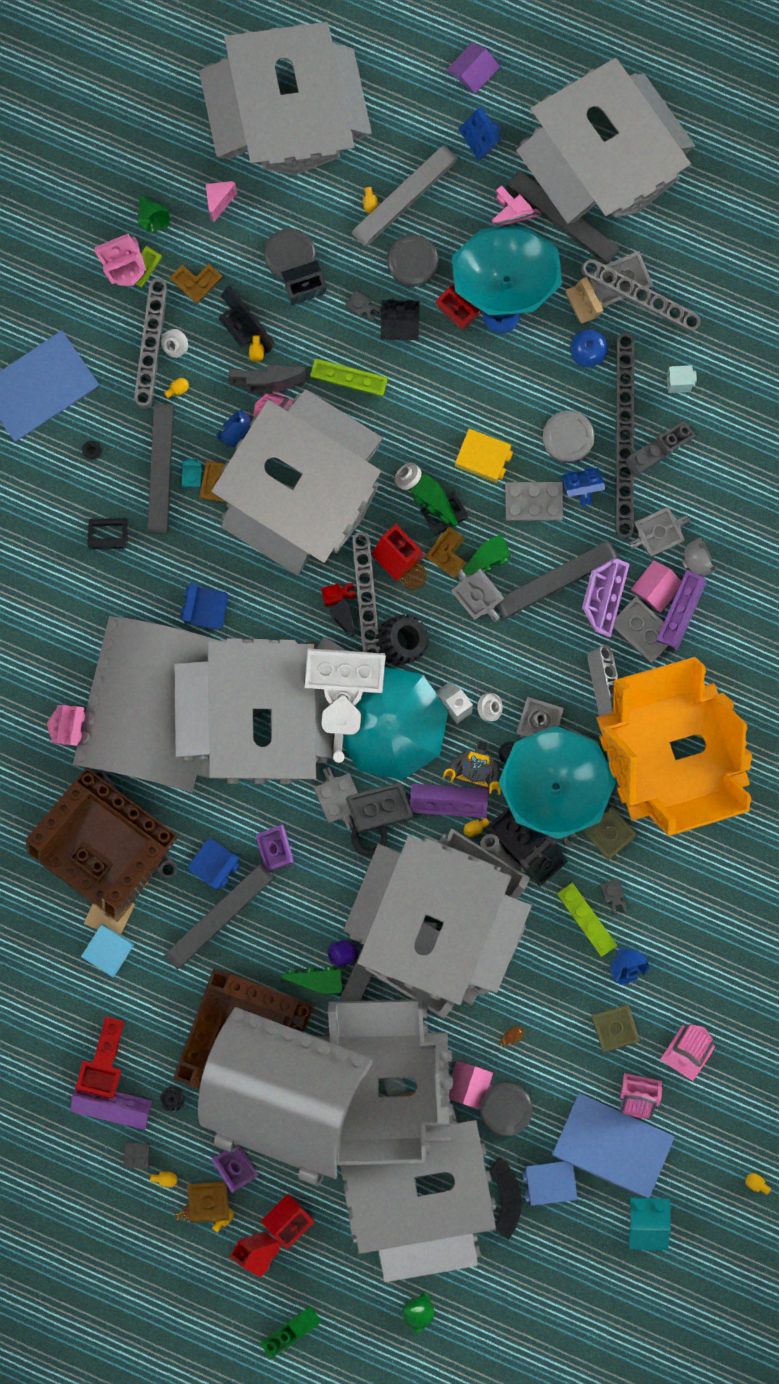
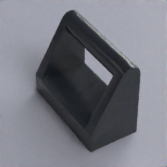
M451 492L446 495L448 501L451 502L453 500L459 509V512L454 514L457 523L459 524L468 519V514L455 493ZM426 507L420 510L434 536L443 533L448 527L452 528L454 526L450 522L447 525L443 521L434 525L428 516L430 512Z
M127 518L89 519L88 548L90 550L128 549ZM93 526H123L122 538L93 539Z
M343 598L329 611L330 617L348 636L353 637L355 629L349 603Z

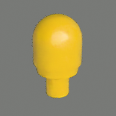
M372 187L364 188L365 196L362 201L365 212L370 214L378 207V200L376 195L372 193Z
M254 335L253 343L249 347V358L253 362H260L264 357L263 344H260V336Z
M185 378L176 379L169 385L170 389L166 390L164 395L167 399L173 395L180 396L188 390V381Z
M487 818L481 821L478 819L473 820L464 826V834L469 838H473L484 831L483 828L490 823Z
M163 1171L159 1175L151 1174L150 1182L159 1183L158 1186L174 1187L178 1181L176 1174L173 1172Z
M750 1173L746 1176L745 1183L753 1191L759 1193L761 1190L768 1195L772 1189L764 1184L766 1181L758 1174Z
M229 1208L228 1221H216L211 1229L218 1233L222 1226H228L234 1216L233 1210Z

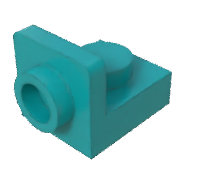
M197 459L182 461L181 486L201 488L202 463L198 462Z

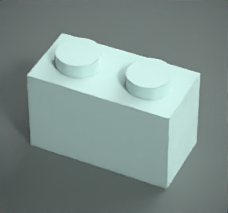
M692 365L669 367L667 372L668 393L691 392L692 387L697 382L696 371H693Z

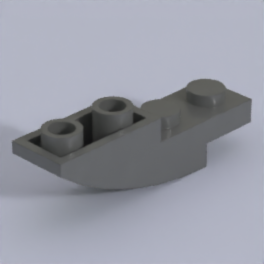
M268 365L267 372L235 369L229 370L228 373L230 386L247 387L248 394L271 393L289 389L305 382L307 378L305 368L300 366Z
M683 421L660 435L650 444L630 455L625 461L634 473L638 475L662 461L696 435L687 423Z

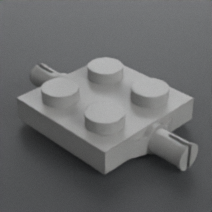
M668 506L634 522L639 538L628 543L631 545V549L642 545L646 548L651 558L685 542L681 533V526L691 521L688 515L677 519L673 516Z
M461 569L457 574L461 581L451 589V592L474 620L485 614H488L494 622L499 620L500 616L494 610V607L504 599L502 594L481 569L467 576Z
M330 767L327 770L326 768L322 771L327 781L314 787V791L329 824L336 820H344L347 830H350L355 826L351 819L352 814L346 797L358 794L350 773L341 777H334Z

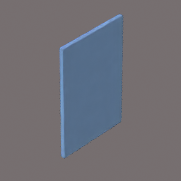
M62 330L0 371V421L14 442L100 386L93 373L90 372L73 347L72 342L69 341Z
M578 1093L552 1156L639 1196L650 1198L675 1136Z

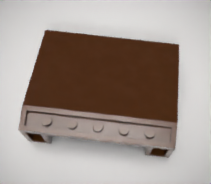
M86 767L26 838L25 842L27 854L118 922L133 904L177 840L178 835Z
M213 969L173 1079L200 1089L203 1072L211 1049L220 1030L235 1007L304 1033L314 1005Z

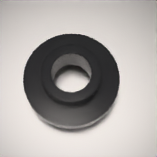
M88 441L83 445L82 453L87 459L94 460L100 456L101 447L96 441ZM90 448H95L93 454L88 452Z

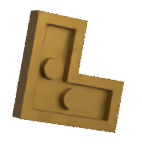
M210 264L196 277L186 267L181 265L169 279L192 301L198 304L223 276Z
M448 527L425 557L455 578L466 564L454 554L465 538Z

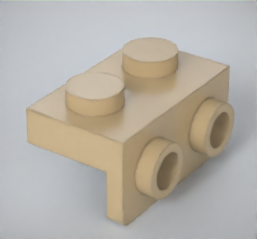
M587 277L580 279L574 287L565 291L580 324L596 319L604 311L602 302L597 298L594 286Z

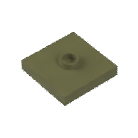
M613 806L603 814L600 823L590 826L583 831L608 861L638 836Z
M629 1004L591 1015L602 1053L640 1042Z

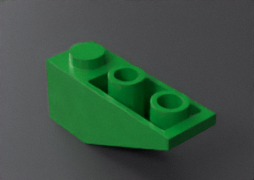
M424 473L418 483L410 490L414 495L413 500L420 506L426 505V509L431 514L435 515L437 513L440 515L439 518L448 525L450 522L456 527L458 523L444 490L438 482Z
M500 534L481 545L462 570L466 576L473 574L479 569L487 573L492 570V566L496 564L501 566L509 562L508 559L511 558V553L502 535Z
M336 966L325 967V971H317V968H308L305 973H298V970H287V974H282L284 980L322 995L343 993L341 970H337Z
M309 1306L261 1341L260 1345L270 1359H272L321 1323V1320L311 1306Z

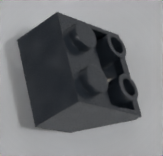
M317 260L281 272L291 305L327 294L326 284Z
M382 300L381 340H419L420 301Z

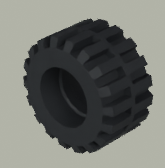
M405 614L388 619L378 628L379 634H376V639H379V642H376V646L380 647L379 653L385 654V661L389 659L390 664L404 665L418 660L420 656L425 654L424 650L428 648L426 642L429 641V637H426L428 632L427 629L424 630V624L418 622L419 619L417 617L412 618V615L408 614L405 616ZM398 631H401L407 639L406 649L398 642Z

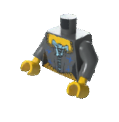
M478 741L475 751L467 750L466 753L462 752L455 757L442 776V779L445 776H449L451 778L450 783L453 780H458L489 789V794H491L493 789L498 791V795L501 792L498 783L501 777L498 763L493 760V756L486 755L489 744Z

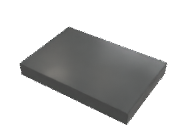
M401 782L346 797L358 833L413 819V814Z

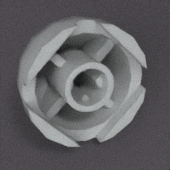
M701 537L693 540L685 547V559L682 560V563L686 570L690 569L691 572L700 576H706L717 571L716 567L711 563L713 561L705 543L702 542Z

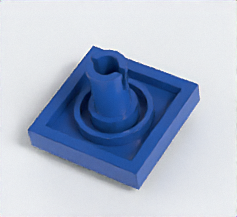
M483 108L477 109L459 128L477 160L483 159L502 139L498 134L500 126L498 123L490 121Z
M591 467L584 471H571L561 475L567 496L579 495L582 506H586V501H588V505L592 504V492L605 490V484L599 468Z

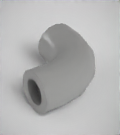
M489 834L482 838L480 845L483 849L523 873L522 865L506 852L496 835Z

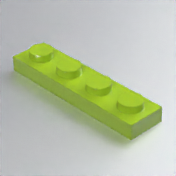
M316 358L310 374V378L381 397L384 396L388 377Z
M573 882L557 893V896L601 957L617 947V944Z

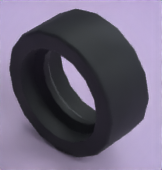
M355 826L351 833V842L354 849L364 856H373L376 847L373 849L363 848L358 841L359 833ZM385 827L377 828L381 835L379 844L386 846L387 832Z

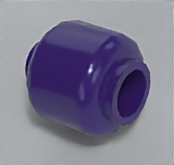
M343 939L332 943L327 953L330 962L341 967L353 963L358 951L354 943L351 944L348 939Z

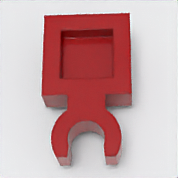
M348 583L343 588H340V584L321 588L325 608L336 605L343 598H356L355 591L348 592L354 589L353 583Z

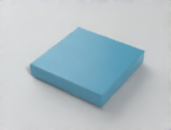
M101 924L81 957L114 977L135 944L104 924Z

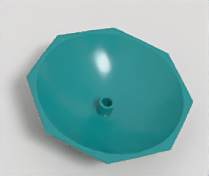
M526 226L480 229L452 256L455 293L489 316L534 312L562 285L558 248Z
M384 667L382 693H362L361 699L354 705L361 714L360 728L355 734H343L342 746L359 771L403 780L440 756L448 711L424 675Z
M554 726L514 743L498 783L516 823L553 838L561 839L600 823L616 781L612 776L610 767L598 742L564 728Z

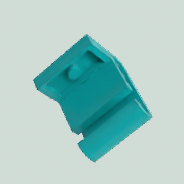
M631 1198L628 1248L631 1250H668L671 1231L670 1199Z

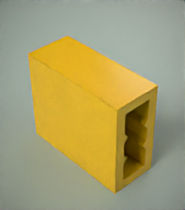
M468 429L456 459L455 467L497 483L499 479H503L506 469L503 467L506 461L510 462L513 451H511V445Z

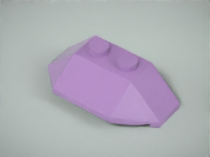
M617 558L591 571L582 606L595 632L606 637H611L630 565Z

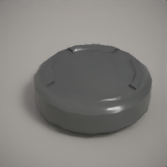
M286 228L277 231L269 238L265 245L264 258L267 268L271 273L283 280L281 272L315 261L316 250L313 241L306 233L299 229Z
M416 234L402 236L392 244L388 251L387 265L389 272L402 285L410 287L424 285L433 278L438 269L439 257L437 249L424 236Z
M499 1083L491 1086L483 1094L479 1103V1115L483 1124L491 1132L500 1136H512L522 1132L529 1125L533 1115V1104L529 1094L522 1087L513 1083Z

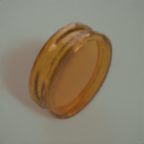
M417 563L400 580L407 589L417 590L425 584L427 573L425 568Z

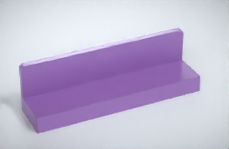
M686 570L657 638L658 642L673 647L675 651L680 646L706 585V580L703 576Z
M428 784L411 785L410 808L412 813L487 817V788Z
M75 1089L72 1095L70 1111L145 1130L152 1100L116 1092L113 1100Z

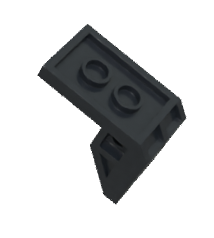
M509 807L487 826V829L499 838L500 843L522 865L525 872L539 887L568 862L548 835L516 823Z

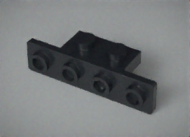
M230 286L226 287L221 297L231 309L220 315L218 319L241 348L252 342L254 335H259L260 344H263L265 353H269L275 345L273 338L253 316L248 306L241 301L237 292Z

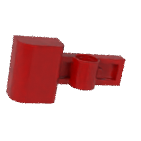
M105 1017L93 1063L87 1061L82 1063L75 1088L77 1091L114 1100L121 1077V1070L112 1068L118 1052L124 1021Z

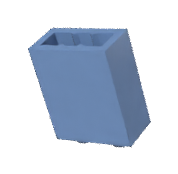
M561 1161L525 1166L526 1170L522 1171L523 1182L528 1184V1190H525L526 1202H530L531 1206L578 1200L573 1165Z

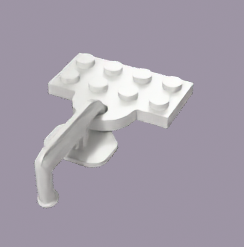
M307 649L304 686L305 688L324 689L325 697L330 705L322 712L321 725L325 732L334 733L333 759L337 763H341L344 760V754L342 753L343 734H355L360 728L361 714L354 705L361 699L363 692L382 693L385 654Z

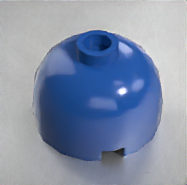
M482 311L484 324L495 333L504 334L510 332L520 321V314L489 316Z
M585 329L578 332L570 345V352L574 362L586 368L601 364L606 358L608 351L607 341L603 334L593 329Z
M242 409L240 413L237 411L224 423L223 432L219 430L216 438L226 446L236 447L238 442L244 439L251 428L250 417Z
M626 948L618 950L610 963L611 975L615 983L617 984L618 982L619 985L637 980L638 977L636 975L641 972L644 975L650 969V964L646 957L635 949L626 950Z

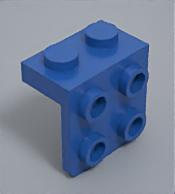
M190 583V587H186L184 599H187L186 606H182L180 617H183L185 624L221 630L229 595L226 592L201 588L198 584Z
M209 838L188 865V869L218 891L226 886L230 873L237 871L240 863H238L240 858Z

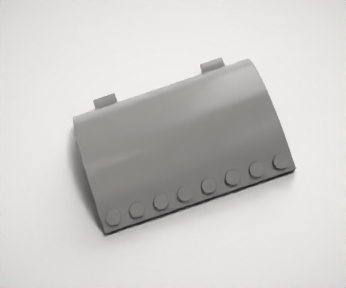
M109 616L85 712V719L81 728L82 736L76 748L73 765L131 776L193 793L197 775L209 778V760H200L199 757L195 758V761L186 762L183 761V758L176 757L175 664L208 661V642H218V640L155 623Z
M235 1007L220 1030L205 1065L198 1098L200 1126L217 1132L214 1139L215 1146L233 1153L238 1145L299 1168L298 1177L300 1180L319 1186L324 1175L334 1179L338 1176L336 1154L342 1123L360 1080L365 1077L373 1064L372 1058Z

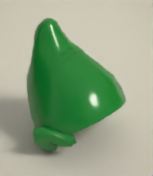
M144 195L140 196L138 207L139 220H137L139 225L147 232H154L162 228L166 229L170 223L167 208L147 199Z
M426 1292L419 1297H413L406 1301L402 1308L403 1318L407 1324L413 1327L415 1334L420 1333L426 1326L430 1325L434 1318V1308Z

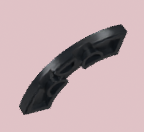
M499 1157L489 1170L490 1175L499 1186L502 1197L501 1213L495 1226L496 1230L509 1240L520 1218L521 1192L515 1174L508 1164Z

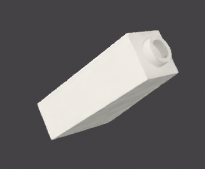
M451 682L436 691V694L456 724L472 713L473 704L462 689Z

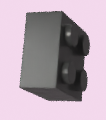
M125 1143L124 1168H149L150 1144Z

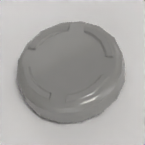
M565 410L556 413L547 421L543 429L542 441L546 452L553 459L561 463H574L581 461L589 454L594 444L595 433L591 422L584 415L576 411Z

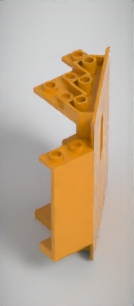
M696 657L614 680L613 712L596 717L602 736H599L603 750L607 751L608 757L611 760L608 764L612 776L616 777L617 783L620 786L617 790L621 802H626L631 820L650 816L668 836L750 811L751 796L742 788L750 785L746 772L750 770L752 761L751 752L745 748L747 724L733 710V701L724 693L718 694L714 683L704 684L706 668ZM693 735H698L704 739L705 749L703 752L675 760L669 742Z

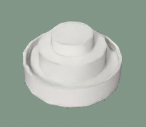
M171 329L162 336V348L169 356L179 357L185 354L188 349V340L183 332L178 329Z
M415 463L403 465L395 475V483L403 490L414 487L421 478V469Z
M486 693L480 697L477 709L484 721H495L501 716L503 705L498 695Z

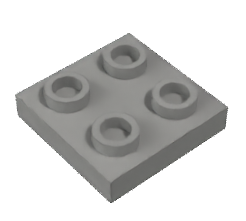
M527 697L516 734L528 737L548 728L559 726L564 708Z

